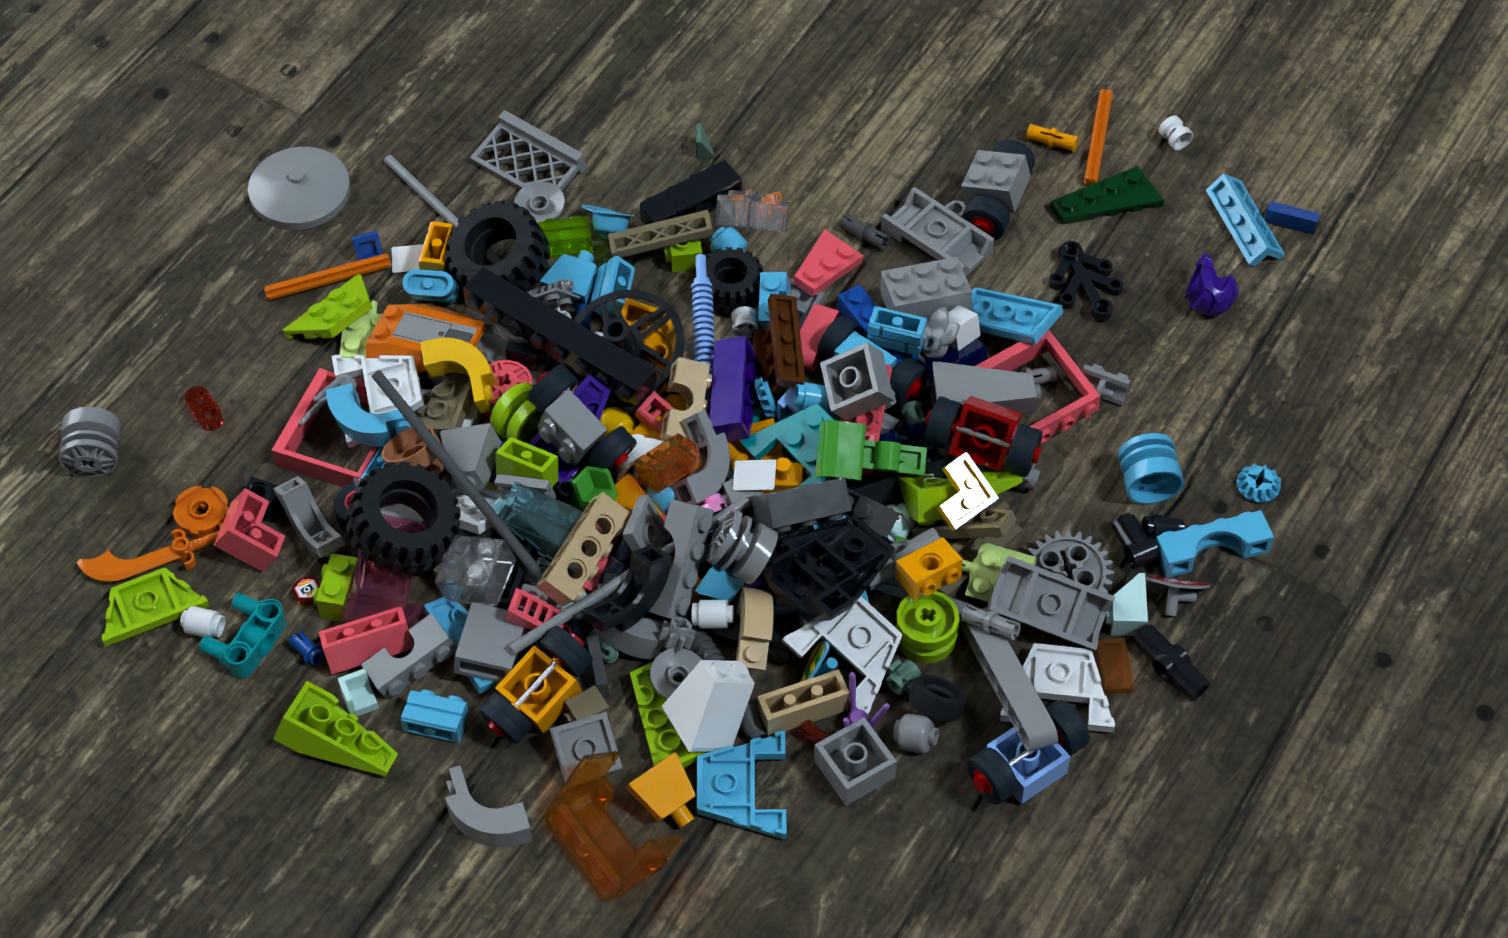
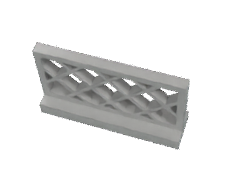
M505 110L498 117L499 124L470 157L472 163L520 190L530 183L543 181L552 183L563 191L577 172L582 174L587 168L583 153ZM502 132L510 136V141L496 143L497 137ZM527 145L530 152L516 155L515 146ZM512 148V156L498 157V150ZM494 151L495 159L487 161L481 159L484 153ZM545 155L549 158L550 163L535 165V157ZM531 158V167L518 169L517 161ZM514 162L515 170L507 172L500 170V164ZM566 167L569 171L565 175L555 177L554 168ZM551 169V178L538 180L537 172ZM534 174V181L527 183L520 181V175Z

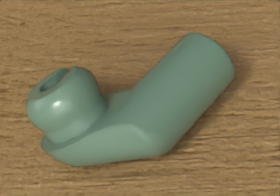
M595 628L591 630L589 636L598 634ZM598 634L603 661L606 663L615 662L619 656V650L608 644Z

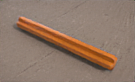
M1102 89L1099 93L1084 177V184L1086 186L1098 182L1113 95L1110 89Z
M385 253L265 286L264 291L267 299L273 300L353 278L358 273L364 275L391 267L389 255Z

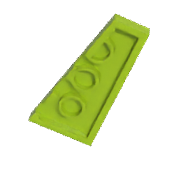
M651 662L630 672V679L652 762L655 766L676 752L683 768L697 762L698 755L708 753L709 751L689 752L662 708L667 699L659 695L651 683L650 670L653 663Z

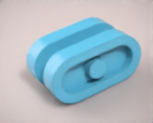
M413 269L403 277V288L415 301L420 303L449 305L455 303L461 295L459 284L449 273L444 271Z

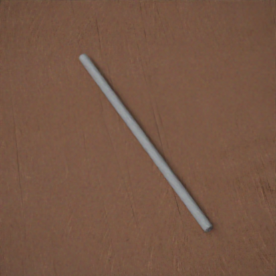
M392 155L386 156L384 162L444 220L456 225V227L458 226L459 219ZM490 248L483 255L492 265L502 261Z
M744 496L712 517V526L709 531L719 526L733 509L741 512L749 507V500ZM674 541L661 548V550L670 556L675 554ZM629 569L509 644L511 652L514 655L547 635L554 626L560 627L582 613L584 608L596 604L618 590L625 581Z

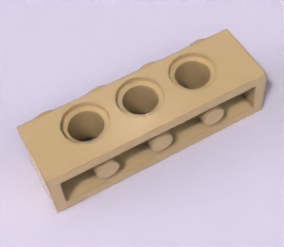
M604 492L592 498L536 585V588L562 607L571 602L576 603L585 592L583 585L586 580L590 581L597 573L599 567L596 564L600 558H605L611 551L613 544L610 542L614 536H619L626 527L627 523L624 520L629 511ZM596 524L602 528L603 534L597 531ZM582 546L587 548L589 556L582 552ZM567 568L573 570L575 575L574 579L569 576Z

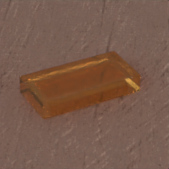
M1125 638L1098 640L1096 651L1104 694L1133 692L1134 687Z

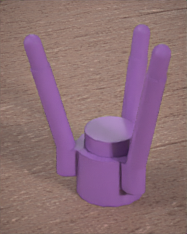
M851 672L849 675L850 709L847 718L843 719L844 727L865 717L874 730L877 722L886 713L890 705L888 703L884 704L872 719L869 718L865 711L857 709L855 673Z

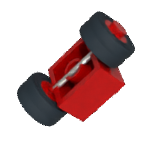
M940 396L935 402L933 409L927 413L924 423L926 426L924 442L941 449H946L955 433L949 454L959 457L967 452L974 463L1000 472L1004 466L1007 472L1027 477L1033 463H1038L1042 448L1039 447L1042 431L1024 424L1019 426L1023 413L970 396L964 403L961 412L960 402Z

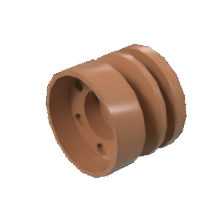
M426 426L428 430L433 434V436L437 439V441L441 444L433 428H431L430 426ZM412 427L391 438L381 452L385 464L395 462V465H399L400 462H410L411 466L416 467L417 464L425 466L424 470L430 473L433 470L440 475L439 479L442 482L444 480L448 482L452 478L450 473Z

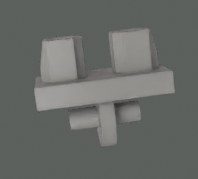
M1085 364L1082 373L1099 393L1100 401L1105 399L1122 406L1130 384L1128 375L1122 373L1114 375L1106 372L1100 365L1093 364L1089 366Z

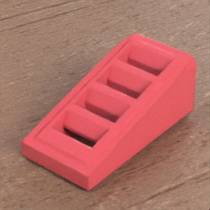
M653 391L637 409L634 416L661 434L663 419L659 422L656 418L661 412L666 414L670 409L675 408ZM654 406L657 410L651 415L648 411Z
M516 588L504 620L533 630L551 619V617L562 612V610L526 591ZM519 605L524 606L523 612L518 610ZM530 609L535 610L533 617L528 615ZM541 613L546 615L544 622L538 620Z

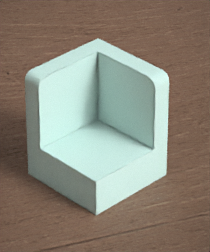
M365 669L338 678L341 693L349 714L353 712L356 716H360L379 709Z

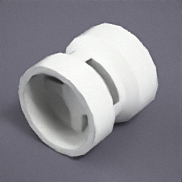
M1176 115L1168 117L1159 127V134L1164 139H1168L1169 145L1176 151L1185 148L1193 139V132L1188 127H1184L1183 121Z

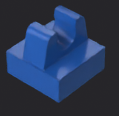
M377 231L352 237L358 261L383 254Z

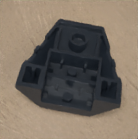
M856 515L824 523V527L809 530L808 527L799 530L798 534L786 537L784 533L779 534L773 553L762 572L769 588L807 622L829 621L853 607L894 554L895 548Z

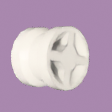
M743 306L733 310L732 322L734 324L732 325V333L735 337L746 336L747 339L752 338L753 329H758V324L756 323L757 311L754 308Z

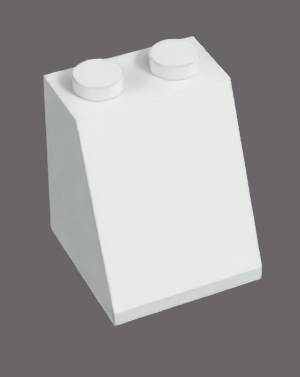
M701 660L666 700L662 708L689 752L715 751L734 744L755 683L749 675L747 667L741 661Z

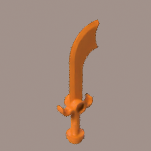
M175 529L171 532L174 538L172 545L130 560L119 559L112 555L108 549L96 558L79 559L77 564L87 576L100 581L122 580L176 559L184 563L186 570H191L196 565L193 551L214 544L219 531L188 541L183 530Z

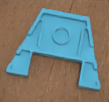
M785 730L774 732L773 736L761 739V737L751 739L750 743L737 747L731 745L698 755L697 814L780 839H786V809H755V760L785 759Z

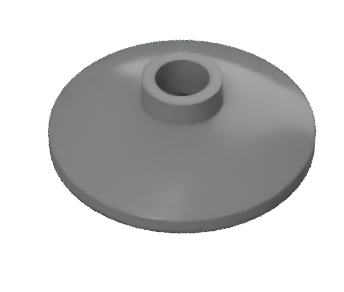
M540 181L523 187L517 193L514 203H517L519 207L526 208L533 215L537 223L543 225L559 217L564 209L565 199L559 187L549 182Z
M674 648L663 651L655 658L650 670V679L654 689L663 698L668 699L682 683L674 681L673 677L679 676L684 681L702 659L696 653L682 648L681 652Z

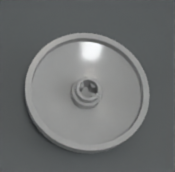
M293 147L270 155L256 167L248 184L249 198L255 213L266 223L288 230L313 228L331 220L344 208L351 190L348 171L342 161L332 153L315 147Z

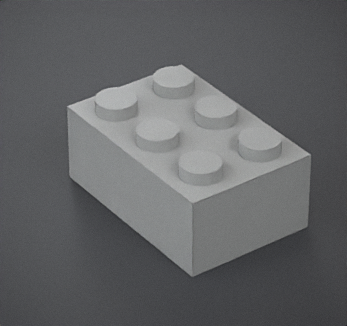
M957 257L881 271V296L886 309L925 317L929 321L932 314L942 307H946L949 312L960 305L971 311L972 290Z

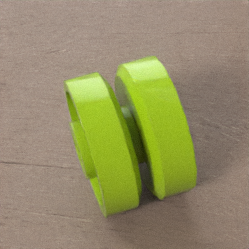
M525 382L514 385L498 399L494 406L490 423L495 432L503 439L508 440L510 437L529 444L538 434L539 429L537 427L543 414L527 399V395L534 387L533 385Z
M935 591L933 594L924 596L916 601L910 595H907L900 602L896 613L895 628L903 634L898 644L901 653L910 660L923 664L936 663L945 659L953 652L958 637L959 611L952 599L944 593Z

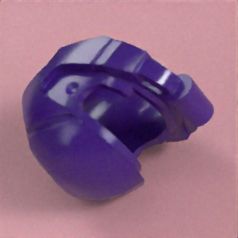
M1203 254L1196 262V269L1191 276L1184 297L1188 299L1190 308L1202 314L1205 318L1221 315L1230 309L1239 296V287L1231 273L1228 276L1225 275L1222 279L1216 275L1210 255Z

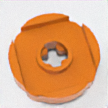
M202 485L188 488L177 497L173 516L179 529L183 530L185 534L191 535L193 539H198L220 530L218 524L223 523L229 509V504L225 494L218 488L211 486V489L202 488ZM198 508L203 510L208 508L204 514L198 515L197 513Z

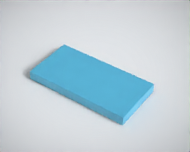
M977 287L972 290L971 311L978 314L980 332L1036 344L1064 313L1062 305Z

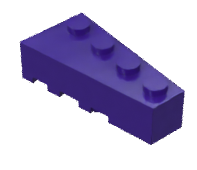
M741 336L715 341V352L711 354L713 374L711 381L712 393L708 396L709 419L712 422L715 434L718 435L724 432L727 442L750 437L754 417L751 407L756 406L757 401L754 383L757 375L762 374L763 367L747 337Z

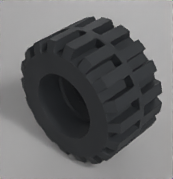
M726 247V250L720 248L715 250V254L709 253L706 259V272L709 281L712 283L714 314H724L725 317H730L736 308L743 306L756 308L759 303L760 272H763L760 260L757 257H753L750 251L743 252V249L738 247L736 250L732 249V247ZM729 280L738 281V283L735 284H726L723 282Z

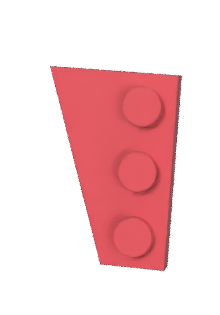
M824 229L795 274L793 284L814 297L860 265L864 255Z

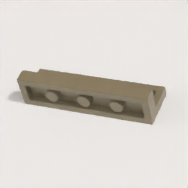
M704 210L610 233L608 238L612 257L619 256L624 258L689 240L710 237L714 233L709 212Z
M1003 501L996 508L1010 510V505ZM1014 523L1009 532L1001 538H960L951 547L963 560L973 562L978 555L982 541L1008 548L1022 536L1023 529ZM962 571L961 578L955 583L947 584L935 591L952 597L969 582V573Z

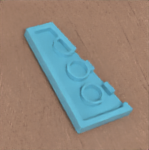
M450 595L425 604L423 612L426 617L432 613L458 648L469 612ZM455 650V651L452 653V655L454 656V658H455V654H456V651H457V650ZM467 676L479 694L495 688L499 684Z

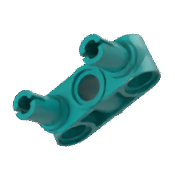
M238 592L232 600V608L249 615V619L241 626L231 643L225 644L206 635L201 640L199 649L201 652L218 659L219 663L228 669L233 677L244 679L255 671L263 658L271 651L275 642L285 630L287 621L283 607L278 600L267 599L257 601Z

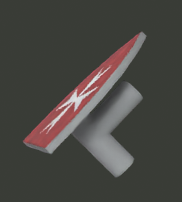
M1145 576V580L1169 586L1165 615L1176 616L1178 601L1195 602L1197 599L1195 591L1180 590V588L1206 589L1211 587V583Z

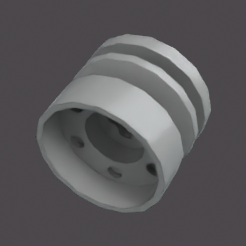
M79 407L65 414L62 421V440L58 458L61 467L67 472L83 477H100L116 469L121 428L119 418L112 412L97 407Z
M733 509L719 524L713 534L706 554V561L712 565L718 563V567L723 571L734 561L732 575L750 585L759 577L769 561L776 546L778 533L762 523L756 525L750 532L752 518L749 516L742 518V513Z

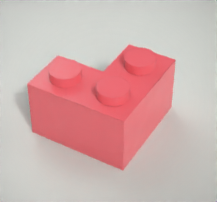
M245 488L231 502L214 546L263 572L277 558L285 535L261 523L269 501Z

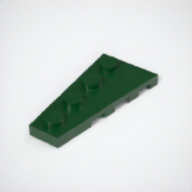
M1136 166L1054 199L1050 203V208L1060 222L1065 225L1092 220L1095 216L1102 214L1108 217L1118 215L1119 211L1129 209L1132 212L1141 211L1143 207L1151 205L1154 208L1163 207L1164 199L1139 167Z

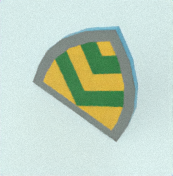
M822 640L812 650L800 682L811 679L814 675L820 676L832 672L837 667V660L832 657L828 658L821 665L829 651L828 641Z

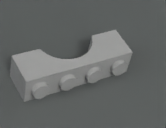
M671 499L664 527L673 537L675 558L665 587L649 612L670 619L674 617L686 619L690 609L694 585L698 578L700 562L705 552L708 532L712 526L714 510Z

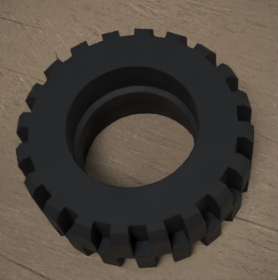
M495 201V204L490 202L481 204L482 207L478 209L474 207L469 210L470 214L466 217L462 216L458 220V226L453 227L450 232L451 239L447 240L446 249L448 251L445 254L446 262L449 264L448 268L462 288L482 267L525 292L532 290L535 282L537 284L543 277L541 273L546 272L549 264L547 262L550 258L549 242L533 215L526 208L519 207L517 203L513 202L506 204L505 201ZM506 239L516 240L513 250L505 259L493 265H480L484 253L493 244Z
M395 462L384 464L383 468L376 467L370 471L369 475H365L362 478L350 501L345 520L348 523L346 526L347 534L349 537L353 536L351 544L355 550L360 549L362 551L360 556L364 560L368 561L370 559L375 563L374 567L380 570L384 567L389 569V573L398 574L399 571H404L405 575L415 574L417 569L419 572L429 570L431 565H436L442 560L458 532L461 510L459 506H456L458 503L456 494L454 492L450 493L451 486L445 480L442 482L439 479V474L433 470L431 473L424 470L425 466L419 464L416 467L411 466L410 462H400L399 465H395ZM391 503L406 505L421 516L426 525V530L418 533L400 531L385 520L380 507Z

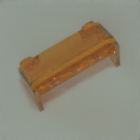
M617 751L584 755L545 812L547 827L596 894L603 900L618 898L659 872L684 839L681 834L650 839L637 851L607 811V808L613 801L614 790L606 774L620 756Z

